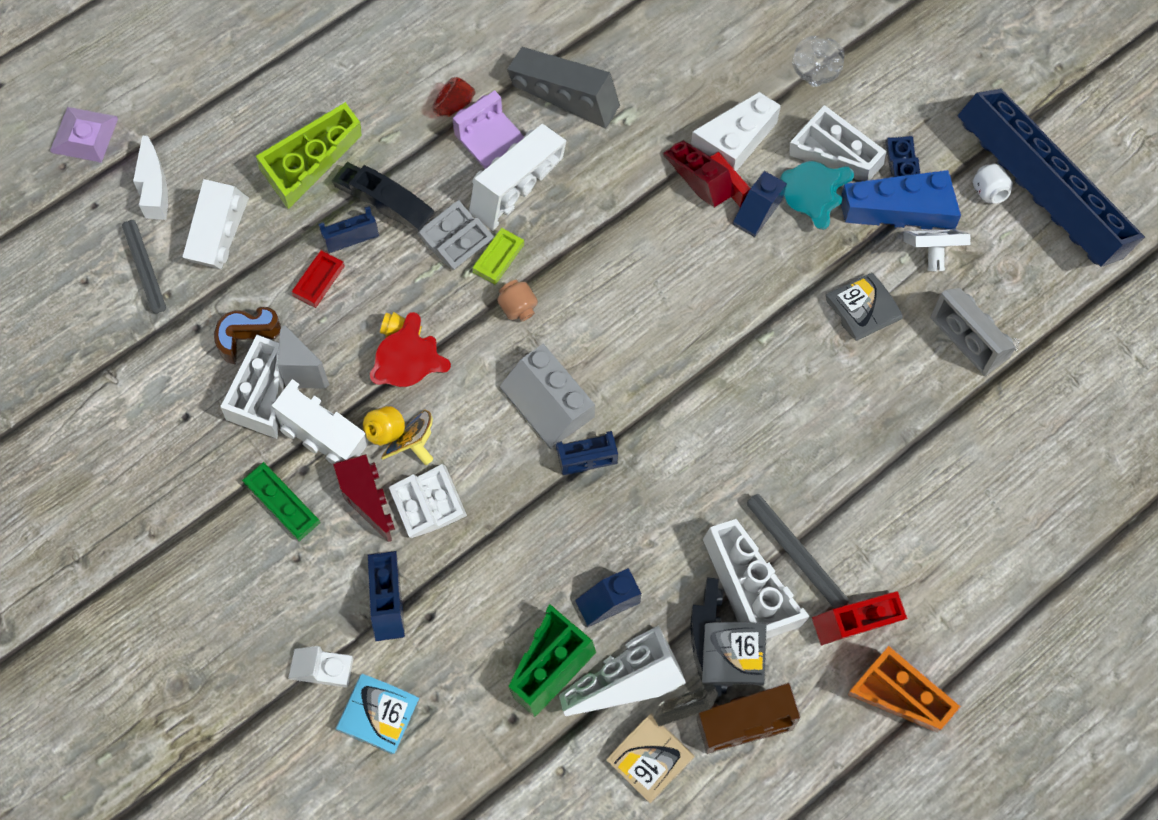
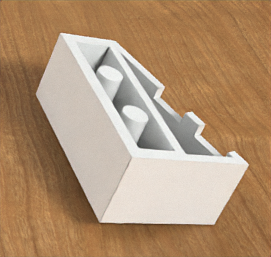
M759 92L692 132L691 145L709 157L719 152L732 168L737 171L777 124L781 105Z
M824 105L790 142L789 156L806 162H819L830 169L846 166L854 171V179L869 181L884 165L886 151Z
M203 179L183 258L192 263L222 269L223 264L228 259L229 248L249 197L235 186Z
M256 335L220 408L226 420L277 439L279 422L272 405L283 392L284 381L277 366L279 343Z
M292 379L272 405L281 427L280 431L291 439L297 437L302 440L303 445L311 452L317 453L319 451L326 455V460L332 465L360 456L369 444L366 433L338 412L333 414L320 406L321 400L316 396L312 399L306 397L298 389L300 384Z

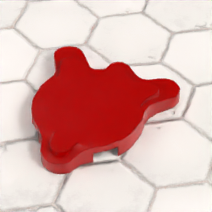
M410 312L406 316L402 328L398 332L389 335L378 346L374 367L370 372V379L374 384L409 387L420 382L430 373H446L450 370V361L437 353L435 337L421 338L419 336L421 325L419 314Z

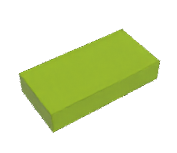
M501 228L473 266V273L496 285L523 248L524 240Z

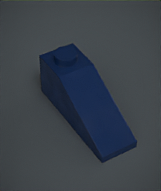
M397 551L368 555L370 617L375 641L405 638Z

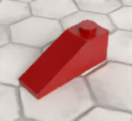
M898 591L839 607L811 617L821 646L908 619Z

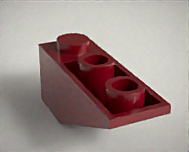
M685 140L674 144L663 152V156L697 196L712 207H717L735 195L729 169Z
M367 454L333 464L344 500L388 542L392 541L390 531L395 530L391 514L385 515L382 505L387 504L383 488H376L374 480L379 479V474L375 462L369 464Z

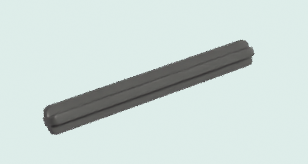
M755 494L748 500L747 506L832 607L836 609L848 605L849 599L761 495Z

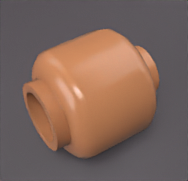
M513 280L500 288V295L497 301L509 320L520 319L523 322L535 314L533 309L537 306L538 300L526 282Z

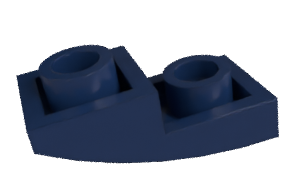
M913 136L887 138L885 144L891 176L899 177L921 174L919 157L916 158Z

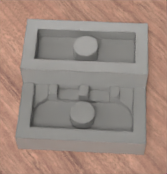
M459 200L417 233L422 241L453 271L494 239V236L479 218H474Z

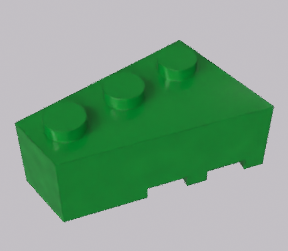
M550 603L545 611L546 615L540 627L536 629L533 635L534 639L527 653L524 654L508 686L513 698L534 717L547 706L596 654L593 640Z

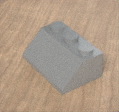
M961 288L949 289L941 293L930 318L985 377L1010 359L1016 349L1012 339L998 329L988 314L982 312L972 296L966 294Z
M544 343L523 357L500 385V389L550 449L556 446V442L563 441L595 418L594 402Z

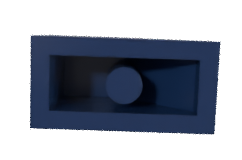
M764 170L749 190L733 221V225L756 237L782 202L787 183Z
M627 568L598 582L577 598L575 603L588 628L640 604L642 593L630 569Z

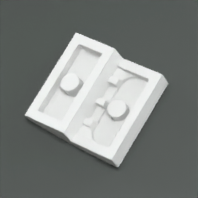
M443 464L418 477L413 474L389 487L410 538L437 530L467 516L449 472Z

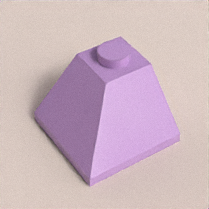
M67 107L50 151L55 154L102 163L118 121L117 116Z

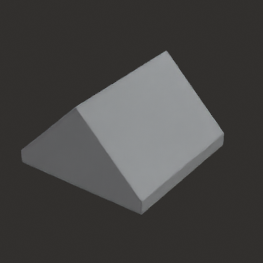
M283 326L280 329L277 366L285 386L287 387L293 379L300 384L298 388H327L329 382L322 362L286 326Z

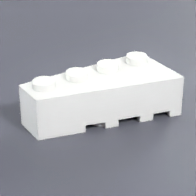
M541 124L535 130H530L524 139L519 143L512 144L503 156L496 157L487 169L479 171L474 176L469 213L474 218L478 217L485 226L493 231L499 225L498 218L503 213L508 216L515 209L514 204L519 196L526 197L532 191L536 180L539 179L541 181L563 159L566 140L544 124Z
M734 519L709 528L703 541L737 621L767 623L766 639L800 628L810 616L804 608L801 609L793 599L794 595L787 586H783L774 574L776 572L774 568L762 558L758 552L759 548L738 520Z

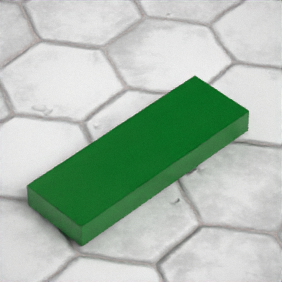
M265 462L260 464L242 480L244 485L298 542L321 523Z

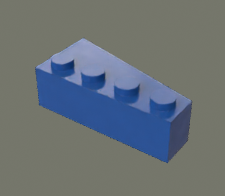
M949 170L847 183L843 186L841 193L842 202L840 205L845 223L880 226V223H886L905 228V225L921 226V229L932 230L933 227L956 229L961 218Z

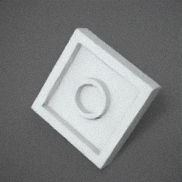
M958 229L903 231V242L914 247H928L927 271H944L945 247L970 245V234Z

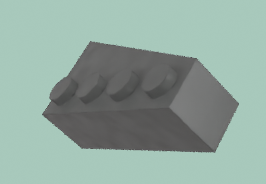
M521 47L507 68L511 82L517 89L532 94L602 128H607L620 107L611 72L526 47Z

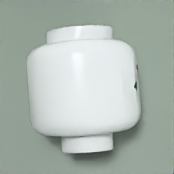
M990 164L978 169L973 179V186L983 201L997 204L1005 201L1010 196L1013 181L1002 166Z

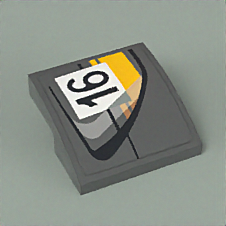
M873 272L826 294V302L841 317V325L855 341L903 319V314L896 302Z
M722 622L705 624L702 684L764 686L767 623Z

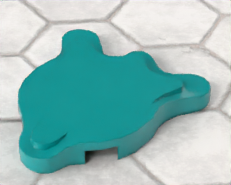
M807 161L793 169L784 171L780 180L787 183L784 196L788 205L801 214L809 215L816 228L825 230L830 224V212L842 202V197L836 193L838 187L853 180L854 171L846 166L830 169L822 163Z

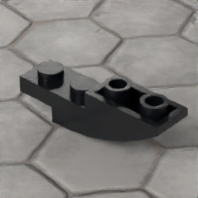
M346 162L332 179L334 187L375 206L378 213L418 232L421 231L435 213L434 209L412 192L366 165L360 168Z
M707 577L703 606L693 604L691 610V645L701 681L703 674L705 624L721 623V617H716V607L722 606L723 589L718 588L719 579ZM703 684L712 702L719 703L721 694L727 693V686Z

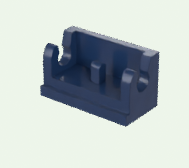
M370 206L364 207V214L325 227L324 222L318 224L329 254L379 236L375 217L372 216Z
M612 431L606 432L605 436L563 444L562 441L556 442L562 475L618 464V450Z

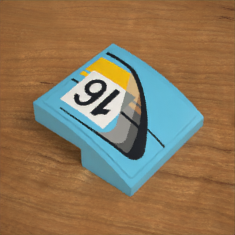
M360 674L335 730L360 742H367L385 752L395 754L419 698L383 681Z

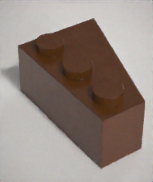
M786 683L750 696L734 698L729 703L720 706L718 703L707 705L702 708V712L698 713L696 720L706 754L793 731L801 717L790 683Z

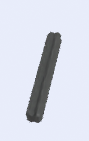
M135 220L123 222L122 228L150 308L154 314L164 312L166 304L138 225Z

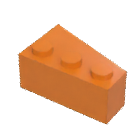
M890 646L884 650L848 693V696L937 733L942 730L961 707Z

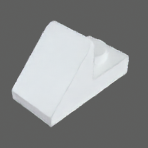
M320 646L295 649L289 679L348 688L353 657L323 652Z

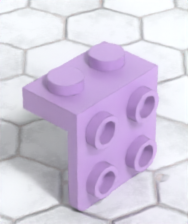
M496 91L480 97L475 104L467 109L460 110L453 117L455 136L482 167L486 169L496 157L503 156L512 144L519 143L524 139L522 133L502 112L501 97Z

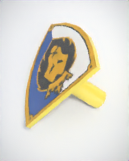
M424 409L405 426L403 435L389 444L381 459H386L411 448L424 465L431 463L433 457L425 449L424 445L431 435L432 414Z

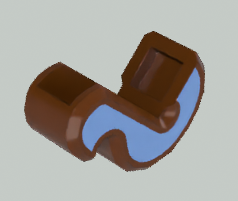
M258 307L256 309V316H252L242 310H234L225 313L217 321L214 341L221 357L227 363L236 365L237 340L255 339L256 335L267 339H275L279 335L281 324L276 312L272 308Z

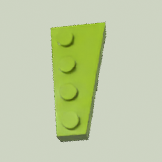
M344 102L256 156L259 170L288 210L362 136L360 121L347 103Z

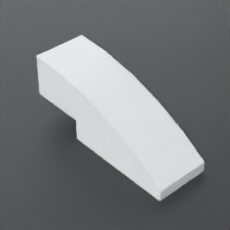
M142 136L133 179L137 191L141 195L139 206L145 219L166 220L168 189L165 174L149 137Z

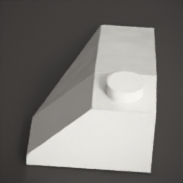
M659 625L625 644L627 650L615 659L610 656L604 660L605 665L596 674H586L562 692L559 698L565 716L660 697L667 692L675 691L679 686L685 684L686 682L679 664Z

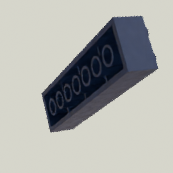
M1002 88L976 92L957 115L963 122V127L967 131L974 133L980 140V145L994 154L998 164L1013 174L1016 183L1032 194L1034 202L1040 207H1044L1051 214L1052 221L1058 226H1062L1069 233L1070 240L1076 245L1081 246L1088 253L1087 257L1092 263L1103 267L1123 260L1145 238L1129 219Z

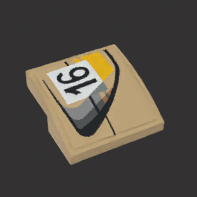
M650 714L606 760L649 803H652L695 758V755L653 714Z

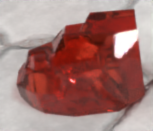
M452 77L437 95L432 107L434 113L437 116L450 117L453 113L459 112L469 105L476 93L475 89L463 79Z

